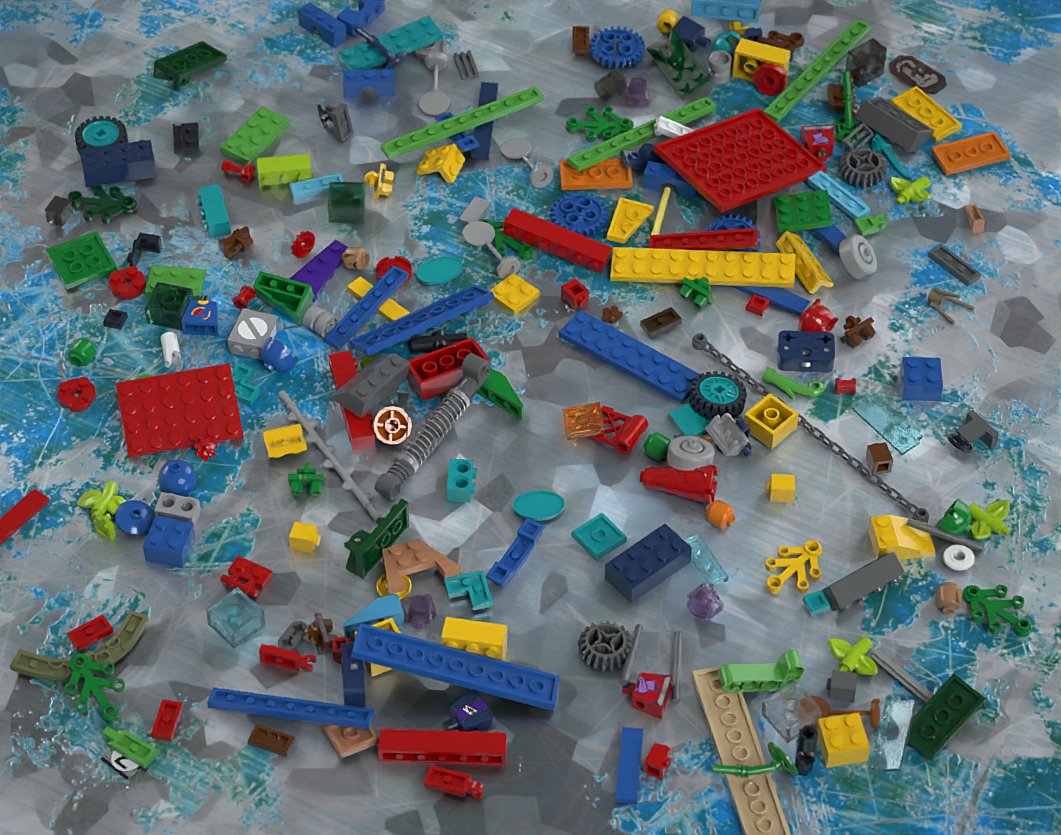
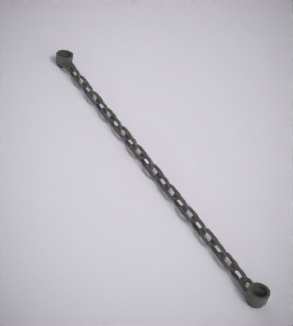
M698 333L693 337L692 347L694 349L709 352L722 365L732 370L741 380L751 385L760 395L767 396L769 393L772 394L764 385L757 383L745 370L735 365L726 355L716 350L707 341L704 334ZM722 357H724L727 360L726 363H724L721 360ZM740 371L745 374V378L739 375ZM759 386L764 389L763 393L758 390ZM799 414L801 420L800 422L798 421V425H802L814 438L821 440L833 453L840 455L852 468L862 473L871 483L886 492L891 499L905 507L913 515L914 520L928 523L929 513L926 509L918 508L907 501L897 490L890 488L878 475L870 472L859 460L851 457L840 445L832 442L821 430L813 427ZM815 430L820 433L819 437L814 434ZM834 445L839 448L838 452L833 449ZM853 460L859 464L857 467L852 464ZM872 475L878 479L877 483L871 479ZM892 491L898 495L896 498L891 495ZM913 507L916 511L912 512L910 509Z

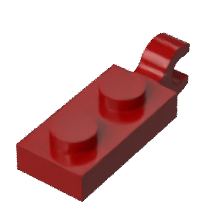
M261 644L259 648L260 662L295 671H299L301 668L307 672L313 671V665L307 663H316V656L312 654L301 657V653L294 650H286L266 644Z
M434 765L430 766L424 780V787L465 797L468 792L473 797L481 798L484 792L482 789L483 783L471 781V775Z

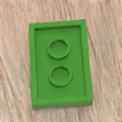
M152 265L145 289V296L200 301L206 278V269ZM177 288H184L188 292L181 294Z

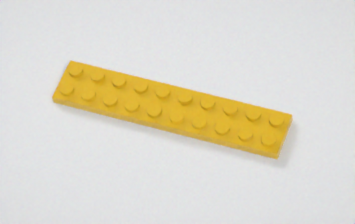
M613 247L610 277L611 281L682 284L684 277L693 282L695 278L700 280L702 277H706L709 279L708 285L794 288L796 254Z

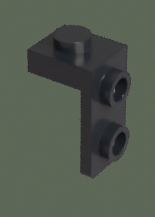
M139 233L137 240L135 239L133 242L132 252L128 253L127 262L130 266H137L143 251L161 253V236Z

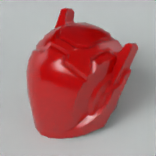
M817 298L813 305L801 314L798 331L830 333L839 319L837 317L834 318L831 311L820 304L821 299Z

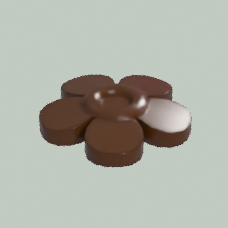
M612 306L611 310L609 308L602 310L604 314L602 319L604 321L610 320L611 323H617L618 319L623 317V313L618 311L616 306Z

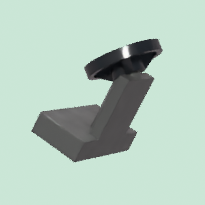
M341 103L336 108L326 105L325 109L321 104L317 105L323 127H328V120L333 122L338 141L344 142L354 133L346 104Z
M972 410L967 413L965 425L956 430L957 434L950 433L947 438L957 449L970 453L973 449L970 443L978 438L990 449L997 446L999 433Z

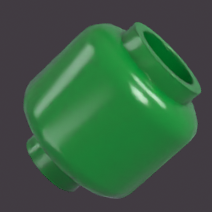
M77 339L68 350L70 362L78 367L87 366L96 355V349L88 339Z
M658 432L653 435L649 434L643 444L644 452L653 459L661 461L664 457L667 458L668 446L671 440Z

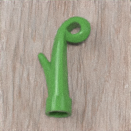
M770 367L766 368L762 377V381L776 385L792 399L795 398L793 392L813 397L822 394L825 389L823 383L819 380H812L809 382L808 387L777 373L776 370Z

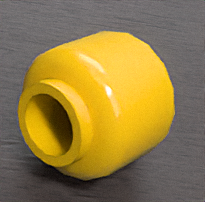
M663 10L656 22L658 30L663 34H669L671 29L678 23L679 16L673 10Z

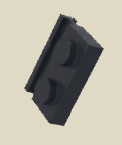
M198 122L182 123L181 126L173 124L174 153H177V151H182V153L200 152Z

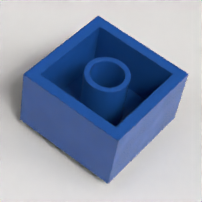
M902 357L900 368L902 400L940 401L943 390L940 358Z
M155 516L143 544L145 561L184 568L196 539L194 523Z

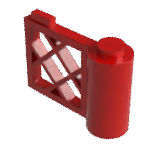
M603 405V407L598 406L581 429L580 436L613 446L618 452L628 455L643 436L649 424L642 415L630 417L614 412L613 408ZM600 414L608 416V418L599 421L597 419ZM619 420L624 421L623 424L617 426L613 423ZM611 424L612 427L601 429V425ZM598 427L599 431L596 432L588 431L590 428ZM615 433L612 439L604 436L605 434Z

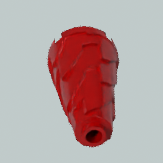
M715 465L695 468V470H679L672 466L651 467L641 471L640 482L648 489L668 492L670 495L685 497L687 500L710 504L714 502L717 481H715L713 476H718V469Z

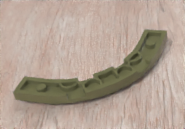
M129 610L120 628L104 644L105 646L96 652L93 650L86 653L90 661L101 664L106 662L114 664L130 651L149 622L148 615ZM20 649L10 664L12 671L39 679L69 680L73 673V670L70 668V660L43 657ZM77 661L76 664L81 665L84 661ZM90 670L91 674H94V673H97V672H98V671H92V670Z

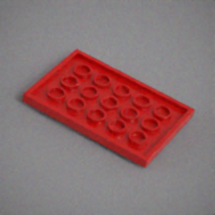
M230 363L115 383L129 459L192 448L194 443H199L201 436H211L213 438L211 443L244 438Z

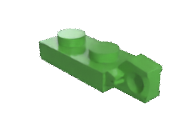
M107 726L102 732L103 739L108 742L107 744L111 749L144 769L158 754L156 748L124 729L123 731L119 730L116 732Z

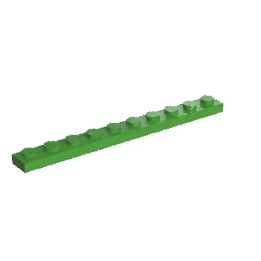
M856 19L763 112L778 123L871 30V25Z
M535 86L380 144L381 150L388 159L395 158L542 102L543 95Z
M705 96L662 117L684 125L716 111L717 104ZM657 118L568 157V164L577 172H580L620 154L623 150H629L658 137L655 135L654 130Z

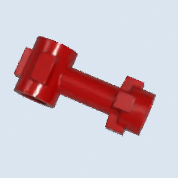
M224 160L221 166V170L224 173H231V171L241 174L240 177L245 181H249L255 174V166L249 163L245 167L233 165L231 160Z

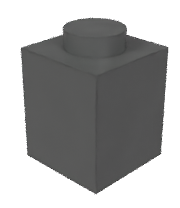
M833 670L832 678H827L826 690L830 691L829 699L854 702L858 673Z

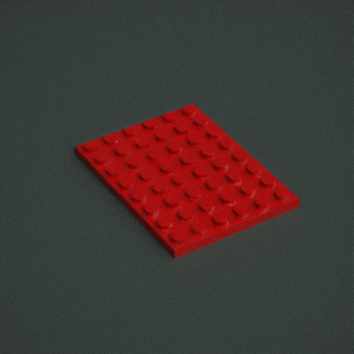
M759 108L659 143L654 146L653 150L721 212L808 180L809 177L820 170L824 173L827 170L825 164Z

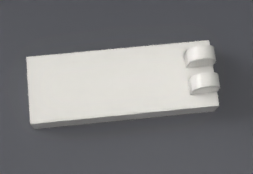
M662 116L657 118L654 125L656 136L663 134L676 138L695 131Z

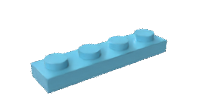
M821 170L808 178L807 183L815 190H828L829 201L854 220L870 214L871 209Z

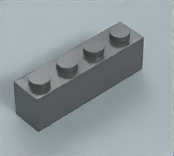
M893 551L825 587L822 591L832 610L840 609L843 612L851 608V603L855 600L859 603L868 598V593L873 592L875 594L883 590L884 584L889 583L891 585L899 581V576L904 574L905 571Z

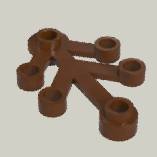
M772 30L768 33V38L761 36L759 43L781 49L789 47L790 63L793 61L794 51L796 48L803 46L805 40L803 35L798 32L788 36Z

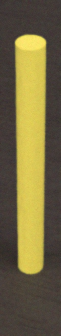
M665 187L663 190L651 235H659L671 191L669 187Z

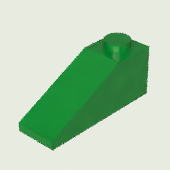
M490 368V376L477 391V394L522 420L524 418L522 402L507 378L501 372Z

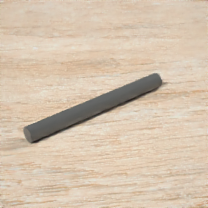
M911 518L908 519L906 524L912 528L982 552L984 548L983 544L958 535L946 533L936 527Z
M637 624L634 629L633 642H631L633 645L629 648L631 651L627 654L620 678L622 685H627L643 631V626Z
M675 631L673 703L680 702L682 631Z

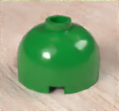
M958 498L944 513L945 515L942 520L940 519L935 526L952 535H966L972 528L970 525L972 512Z

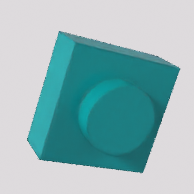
M822 590L803 596V602L811 616L830 610V604Z

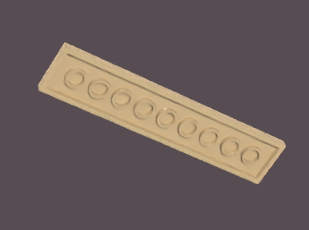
M721 666L692 671V678L721 765L736 766V764H739L740 766L749 765V767L767 765L742 692L723 691L717 674V670ZM770 773L752 775L748 778L740 777V775L736 777L733 774H724L744 835H791Z

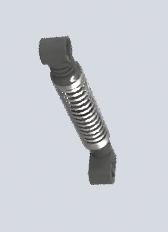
M473 353L466 356L462 365L464 377L457 387H453L448 392L447 397L443 398L444 402H440V406L436 407L433 415H430L429 419L426 420V424H422V428L418 429L419 433H415V437L411 438L408 446H404V450L400 451L396 456L394 464L388 472L379 476L374 486L375 491L390 499L397 497L407 477L416 473L419 466L426 460V457L437 447V444L444 438V435L451 429V426L455 424L458 417L472 403V397L489 378L490 368L488 361Z

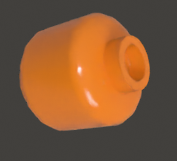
M721 500L711 502L705 512L707 522L720 529H724L728 525L732 526L736 519L734 508Z

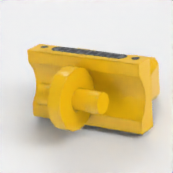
M382 163L378 173L371 171L364 176L365 183L369 187L374 186L373 198L376 199L379 198L380 194L389 197L392 191V185L390 184L394 173L386 171V165Z

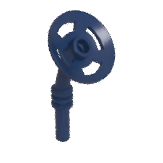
M359 28L357 31L370 46L378 49L387 58L388 63L384 69H393L409 54L406 51L395 55L386 49L374 35H370L362 28Z

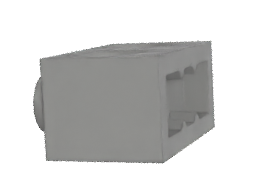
M162 492L154 513L155 516L194 523L195 528L201 513L200 501L193 497Z

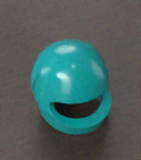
M734 31L719 34L713 40L712 52L725 51L733 59L736 48L731 44L728 36L733 37L738 44L741 36Z

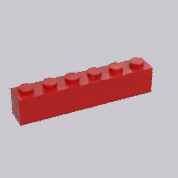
M512 208L504 221L502 234L602 274L610 260L612 247L516 208Z
M351 350L328 354L329 368L335 390L337 391L360 371L356 372L358 368L356 357H352ZM340 405L352 451L374 448L375 439L377 438L372 428V413H367L360 418Z
M380 729L379 762L506 766L507 733L499 731L468 732L458 730L438 731L435 729Z

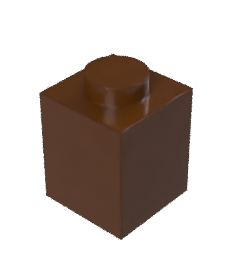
M887 443L868 445L866 460L871 472L876 475L891 472L893 458Z

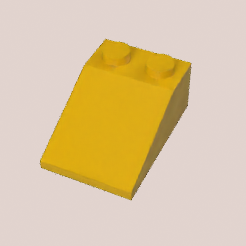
M894 515L870 517L868 533L876 559L893 551L898 560L935 556L936 552L930 534L907 526L908 518Z

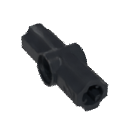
M438 330L433 332L431 336L411 337L412 353L433 352L466 340L468 336L467 333L447 334L444 331Z
M804 725L802 729H799L798 739L796 740L794 765L800 776H807L808 773L812 772L813 763L816 760L815 750L818 730L814 729L812 725Z

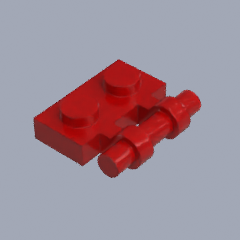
M237 556L228 568V575L231 576L223 574L220 582L225 583L231 589L241 590L242 594L256 597L259 590L255 587L263 590L273 576V572L268 568Z

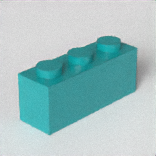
M220 185L198 188L199 196H196L198 207H202L199 208L201 219L205 218V221H203L204 231H208L210 238L231 234L230 221Z

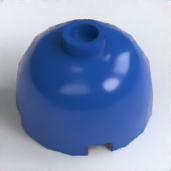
M269 337L261 348V358L265 362L263 366L270 372L275 370L279 373H284L293 368L299 361L297 356L295 358L291 356L292 351L277 339L273 342L272 337Z
M169 461L159 471L158 485L161 493H173L187 497L189 492L193 489L195 491L198 482L195 470L186 461Z

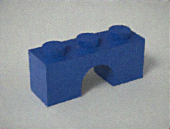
M358 0V11L346 8L336 16V19L346 25V34L354 37L359 28H365L379 15L383 14L385 11L384 0Z
M311 2L298 10L299 26L310 33L318 28L322 33L323 41L333 48L347 40L346 25Z
M394 69L343 71L344 98L361 97V91L366 87L375 88L378 91V97L395 96Z
M648 161L644 172L643 188L661 192L663 184L670 183L678 189V196L695 199L698 191L670 165Z

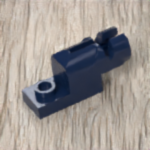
M644 143L638 152L623 150L620 154L626 168L645 170L648 161L661 164L667 163L653 151L654 146L657 144Z

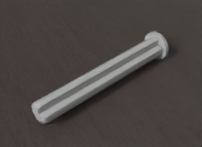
M877 648L872 651L870 657L925 704L934 695L880 649Z

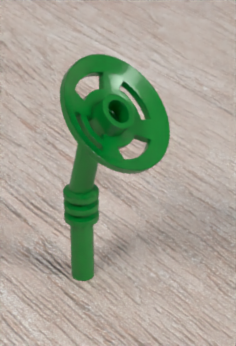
M850 71L843 72L844 92L842 94L844 95L843 99H845L843 100V103H845V118L833 123L834 139L838 142H842L846 138L844 137L845 135L848 136L855 130L853 126L857 128L861 124L852 119L853 100L851 98L853 96L851 94L853 92H851ZM862 127L861 132L858 131L855 137L850 138L848 142L851 143L864 131V128Z
M772 742L767 744L773 759L770 761L771 764L749 767V765L740 766L739 764H736V766L712 764L711 766L712 773L733 774L736 777L740 775V777L745 778L752 775L772 773L781 769L790 775H798V770L790 758Z

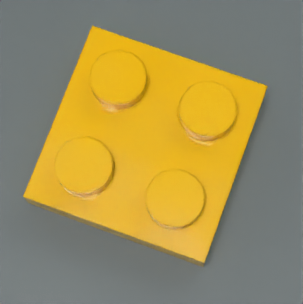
M514 272L490 290L495 297L493 301L513 315H516L540 296L538 289Z

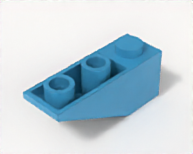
M398 594L377 598L343 624L344 637H355L354 632L358 630L359 623L371 626L393 618L397 627L403 625L404 612Z

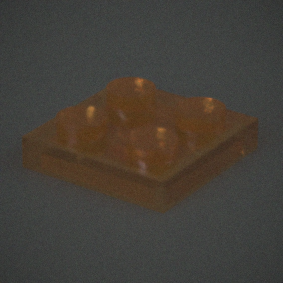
M600 402L562 409L567 440L605 433Z

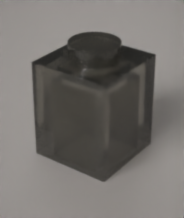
M55 195L45 208L47 222L63 227L73 214L71 200Z

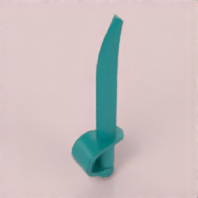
M875 134L870 145L871 149L877 150V152L884 151L897 170L911 180L912 176L905 170L891 151V145L885 143L879 134Z

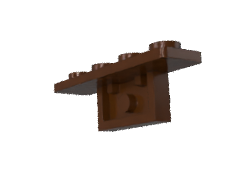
M846 68L845 72L850 71L851 92H853V94H851L853 96V98H851L853 100V119V117H856L857 107H855L856 96H854L855 86L852 85L853 75H851L850 68ZM844 82L843 85L829 83L827 87L829 110L845 112V103H843L845 99H843L844 95L842 94L844 92Z

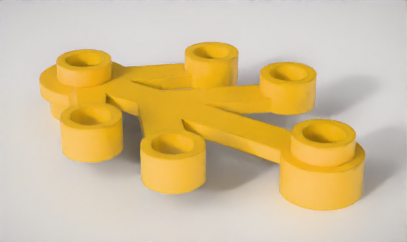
M809 540L803 547L780 546L778 557L781 559L773 557L766 559L765 568L768 571H775L777 567L788 568L779 576L774 575L767 579V590L772 594L779 593L782 590L783 583L797 571L798 582L796 589L800 593L807 592L809 582L806 580L804 563L808 560L810 561L809 578L813 581L820 580L822 573L818 565V557L822 554L820 543L815 540ZM790 555H800L798 558H789Z

